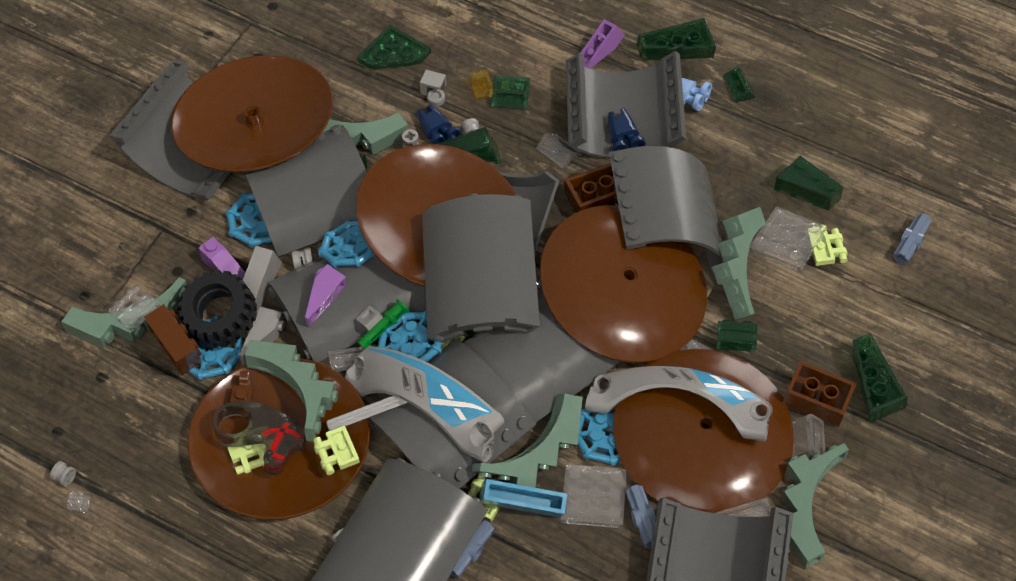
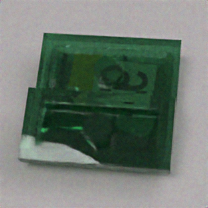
M495 75L491 106L527 109L530 77Z

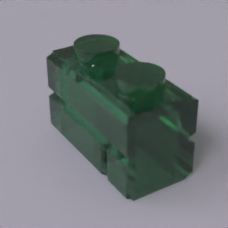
M729 319L718 321L716 349L756 351L757 324L751 321L733 322Z

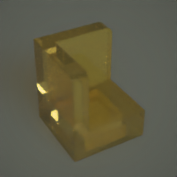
M487 69L470 73V85L475 99L480 100L493 97V85Z

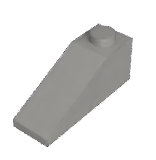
M260 307L256 320L253 322V327L249 331L239 354L242 365H246L245 353L250 340L273 343L278 338L280 331H284L286 321L283 318L282 312Z

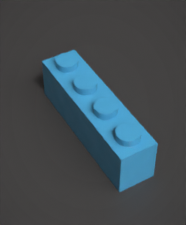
M486 479L482 482L479 499L483 504L561 517L565 514L567 493Z

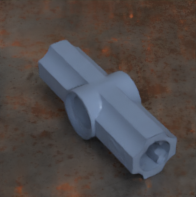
M924 213L917 214L910 227L905 229L900 244L893 254V258L897 263L901 265L908 264L915 250L920 248L925 233L932 222L928 215Z
M633 485L625 491L631 508L632 521L635 528L639 530L644 547L651 548L656 521L655 512L652 505L648 503L643 486Z
M485 519L480 523L451 572L450 576L459 579L469 564L479 558L483 546L494 533L495 528Z

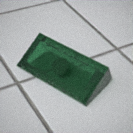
M739 66L724 74V78L736 103L755 98L746 75Z

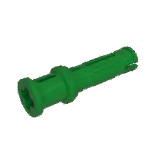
M397 299L396 303L388 311H384L383 318L357 342L364 349L367 348L391 325H396L398 323L397 320L410 310Z

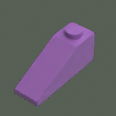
M606 19L602 21L580 53L584 56V67L591 69L616 49L625 36L616 25Z
M214 237L198 247L202 261L212 270H220L222 273L225 270L230 271L243 280L245 271Z
M328 264L324 268H320L315 275L305 315L308 327L316 321L347 285L346 277Z

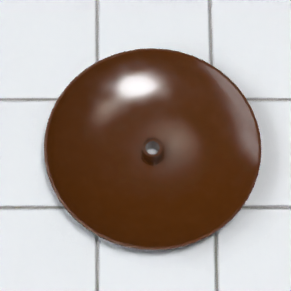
M276 55L246 57L214 68L198 78L185 90L172 114V135L181 152L190 160L204 167L226 172H246L264 169L298 155L322 134L332 114L333 95L325 77L317 69L303 61Z
M440 144L412 145L387 154L377 161L366 173L358 190L356 200L357 221L368 247L386 267L400 277L425 287L422 212L430 208L431 205H437L473 193L515 196L516 193L508 181L493 166L470 152Z
M596 206L571 215L552 232L543 249L540 262V282L545 301L560 326L574 340L592 352L622 362L641 363L655 361L683 348L697 333L702 324L707 306V288L701 265L690 246L686 242L666 241L649 243L644 247L627 250L619 206Z
M708 349L679 350L644 365L643 367H686L720 376L741 385L769 402L773 412L769 422H767L769 427L766 442L743 438L733 421L721 408L694 392L680 388L660 387L631 395L616 405L613 419V435L619 458L633 481L637 485L643 486L644 492L658 502L659 499L666 498L688 508L722 515L745 510L767 497L786 473L794 445L793 424L787 405L783 404L784 399L773 383L758 369L742 359L727 353ZM763 404L759 405L757 409L758 414L765 416L767 414V407ZM701 425H706L709 429H704Z
M300 358V362L314 363L316 372H319V380L334 382L335 390L338 391L337 402L333 403L332 409L326 410L324 418L321 417L320 419L321 430L319 434H316V437H320L323 442L328 440L326 437V432H329L327 420L364 407L365 404L354 386L337 371L321 363ZM247 365L217 382L198 405L189 427V460L195 477L202 488L211 498L228 510L247 517L266 520L298 517L313 512L333 501L356 478L363 466L369 448V418L345 426L360 463L340 470L338 463L334 464L333 469L335 472L327 475L325 469L321 467L319 454H316L314 450V442L306 441L305 423L307 413L301 398L291 386L280 378L258 369L247 368ZM241 371L249 372V386L254 388L251 408L231 407L230 404L233 385L239 386ZM284 423H291L287 429L294 430L302 435L299 438L291 433L287 435L300 440L301 444L284 439L278 454L285 456L284 460L275 458L276 462L286 464L284 468L274 465L264 468L261 466L252 469V472L247 474L244 472L237 475L235 467L242 465V462L239 461L233 464L226 445L228 442L264 429L281 428ZM272 432L266 435L268 438H270L273 436H277L278 432ZM290 441V445H286L285 442ZM287 448H290L291 451H290V452H286V449H287ZM331 448L326 451L328 457L334 455ZM259 455L247 458L248 462L259 459Z

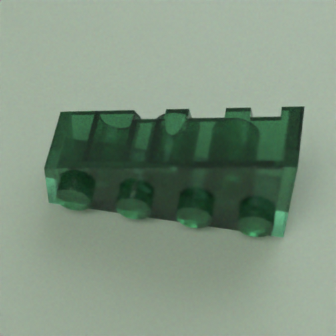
M705 18L638 34L636 45L642 60H661L674 51L680 54V59L714 58L717 47Z
M869 333L852 340V354L869 422L872 423L905 409L908 397L872 334Z

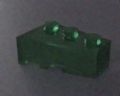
M486 127L438 143L470 152L486 162L495 161L496 164L501 163L498 146Z
M800 155L776 177L774 190L790 193V196L794 198L798 196L807 200V203L829 211L841 200L844 187Z

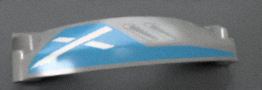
M368 346L354 358V365L347 370L345 378L354 386L360 397L363 398L371 393H385L403 399L433 419L462 452L482 463L489 461L493 454V447L488 444L494 439V433L504 424V418L473 391L439 368L414 356L392 349Z
M676 366L635 367L599 375L587 395L586 411L608 414L618 403L644 390L660 387L688 390L707 398L721 408L733 421L743 438L766 442L769 427L767 422H769L773 412L769 402L737 383L701 370ZM603 378H606L609 381V386L607 389H604L601 386V381ZM761 404L767 407V414L765 416L758 414L757 409Z

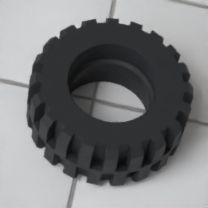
M213 270V273L207 271L203 273V276L195 277L193 279L194 282L186 285L185 288L187 290L180 295L182 301L178 302V309L180 310L178 315L188 333L200 344L208 345L210 348H217V345L221 348L227 347L228 343L233 345L237 343V339L240 337L243 339L246 336L245 332L252 329V321H255L257 317L255 313L257 311L256 299L238 275L226 270L223 273L220 270ZM225 296L233 298L232 307L223 318L212 322L203 320L204 310L211 301Z

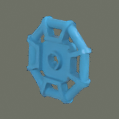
M242 193L235 204L226 210L225 215L229 226L228 234L230 237H235L248 244L251 248L257 245L272 243L263 218L262 221L256 219L257 217H262L257 202L250 203L251 200H255L253 193ZM245 204L243 211L238 213L237 211ZM235 219L241 220L242 225L236 227ZM248 231L249 233H251L252 236L249 237L243 234V232L247 233Z
M345 220V223L330 232H325L322 245L318 249V255L326 259L333 268H338L339 266L360 267L362 263L375 256L362 236L358 221Z
M427 310L403 314L397 320L398 323L396 325H391L379 337L377 346L399 351L425 362H428L435 355H439L442 352V342L434 340V344H429L431 339H428V330L425 327L427 325ZM408 320H420L419 323H416L415 321L408 322ZM403 322V325L400 328H398L396 331H392L395 327H397L399 324ZM387 337H390L391 343L386 346ZM413 339L414 342L410 343L408 340Z
M215 316V317L212 318V319H207V320H204V321H208V322L217 321V320L220 319V317H219V316ZM241 337L234 344L235 348H229L228 343L227 347L221 348L217 345V348L207 352L206 347L208 345L204 346L196 341L199 346L198 349L202 353L199 356L202 361L199 364L201 368L194 367L188 373L196 376L198 380L223 374L228 375L229 371L240 359L239 354L243 347ZM229 355H232L230 359L226 362V364H223L226 358ZM211 365L219 366L218 368L207 370Z
M585 408L581 409L577 445L584 455L583 458L615 466L621 460L618 454L614 455L616 451L614 435L610 433L609 436H606L604 432L606 429H610L613 432L614 414L598 413L592 418L589 415L594 412L586 411ZM584 420L589 423L587 431H581ZM588 438L592 443V447L588 448L583 439ZM596 450L609 453V455L597 453Z

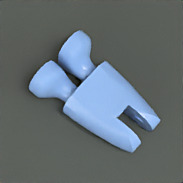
M682 78L684 104L688 103L694 110L700 111L704 102L709 98L712 83L705 82L701 88H697L696 81Z

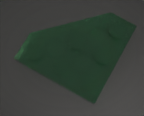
M389 25L357 57V61L371 70L421 64L431 54V48Z

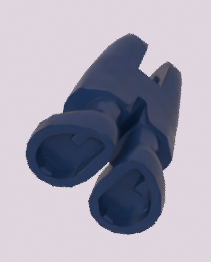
M432 104L427 106V114L423 109L416 111L422 130L426 137L431 139L430 144L447 146L448 143L449 146H453L461 138L462 131L460 128L452 127L450 121Z
M625 108L620 109L621 116L617 118L613 111L608 113L609 133L613 143L612 152L628 149L624 136H626L630 148L646 146L645 139L639 136L638 129Z

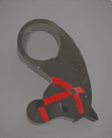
M252 401L226 403L220 406L213 416L215 437L222 445L235 448L260 443L265 444L266 452L263 456L264 469L270 475L281 473L289 457L299 450L302 451L304 442H307L305 428H301L284 413L261 403ZM230 416H241L249 422L248 427L237 434L225 433L219 428V425Z

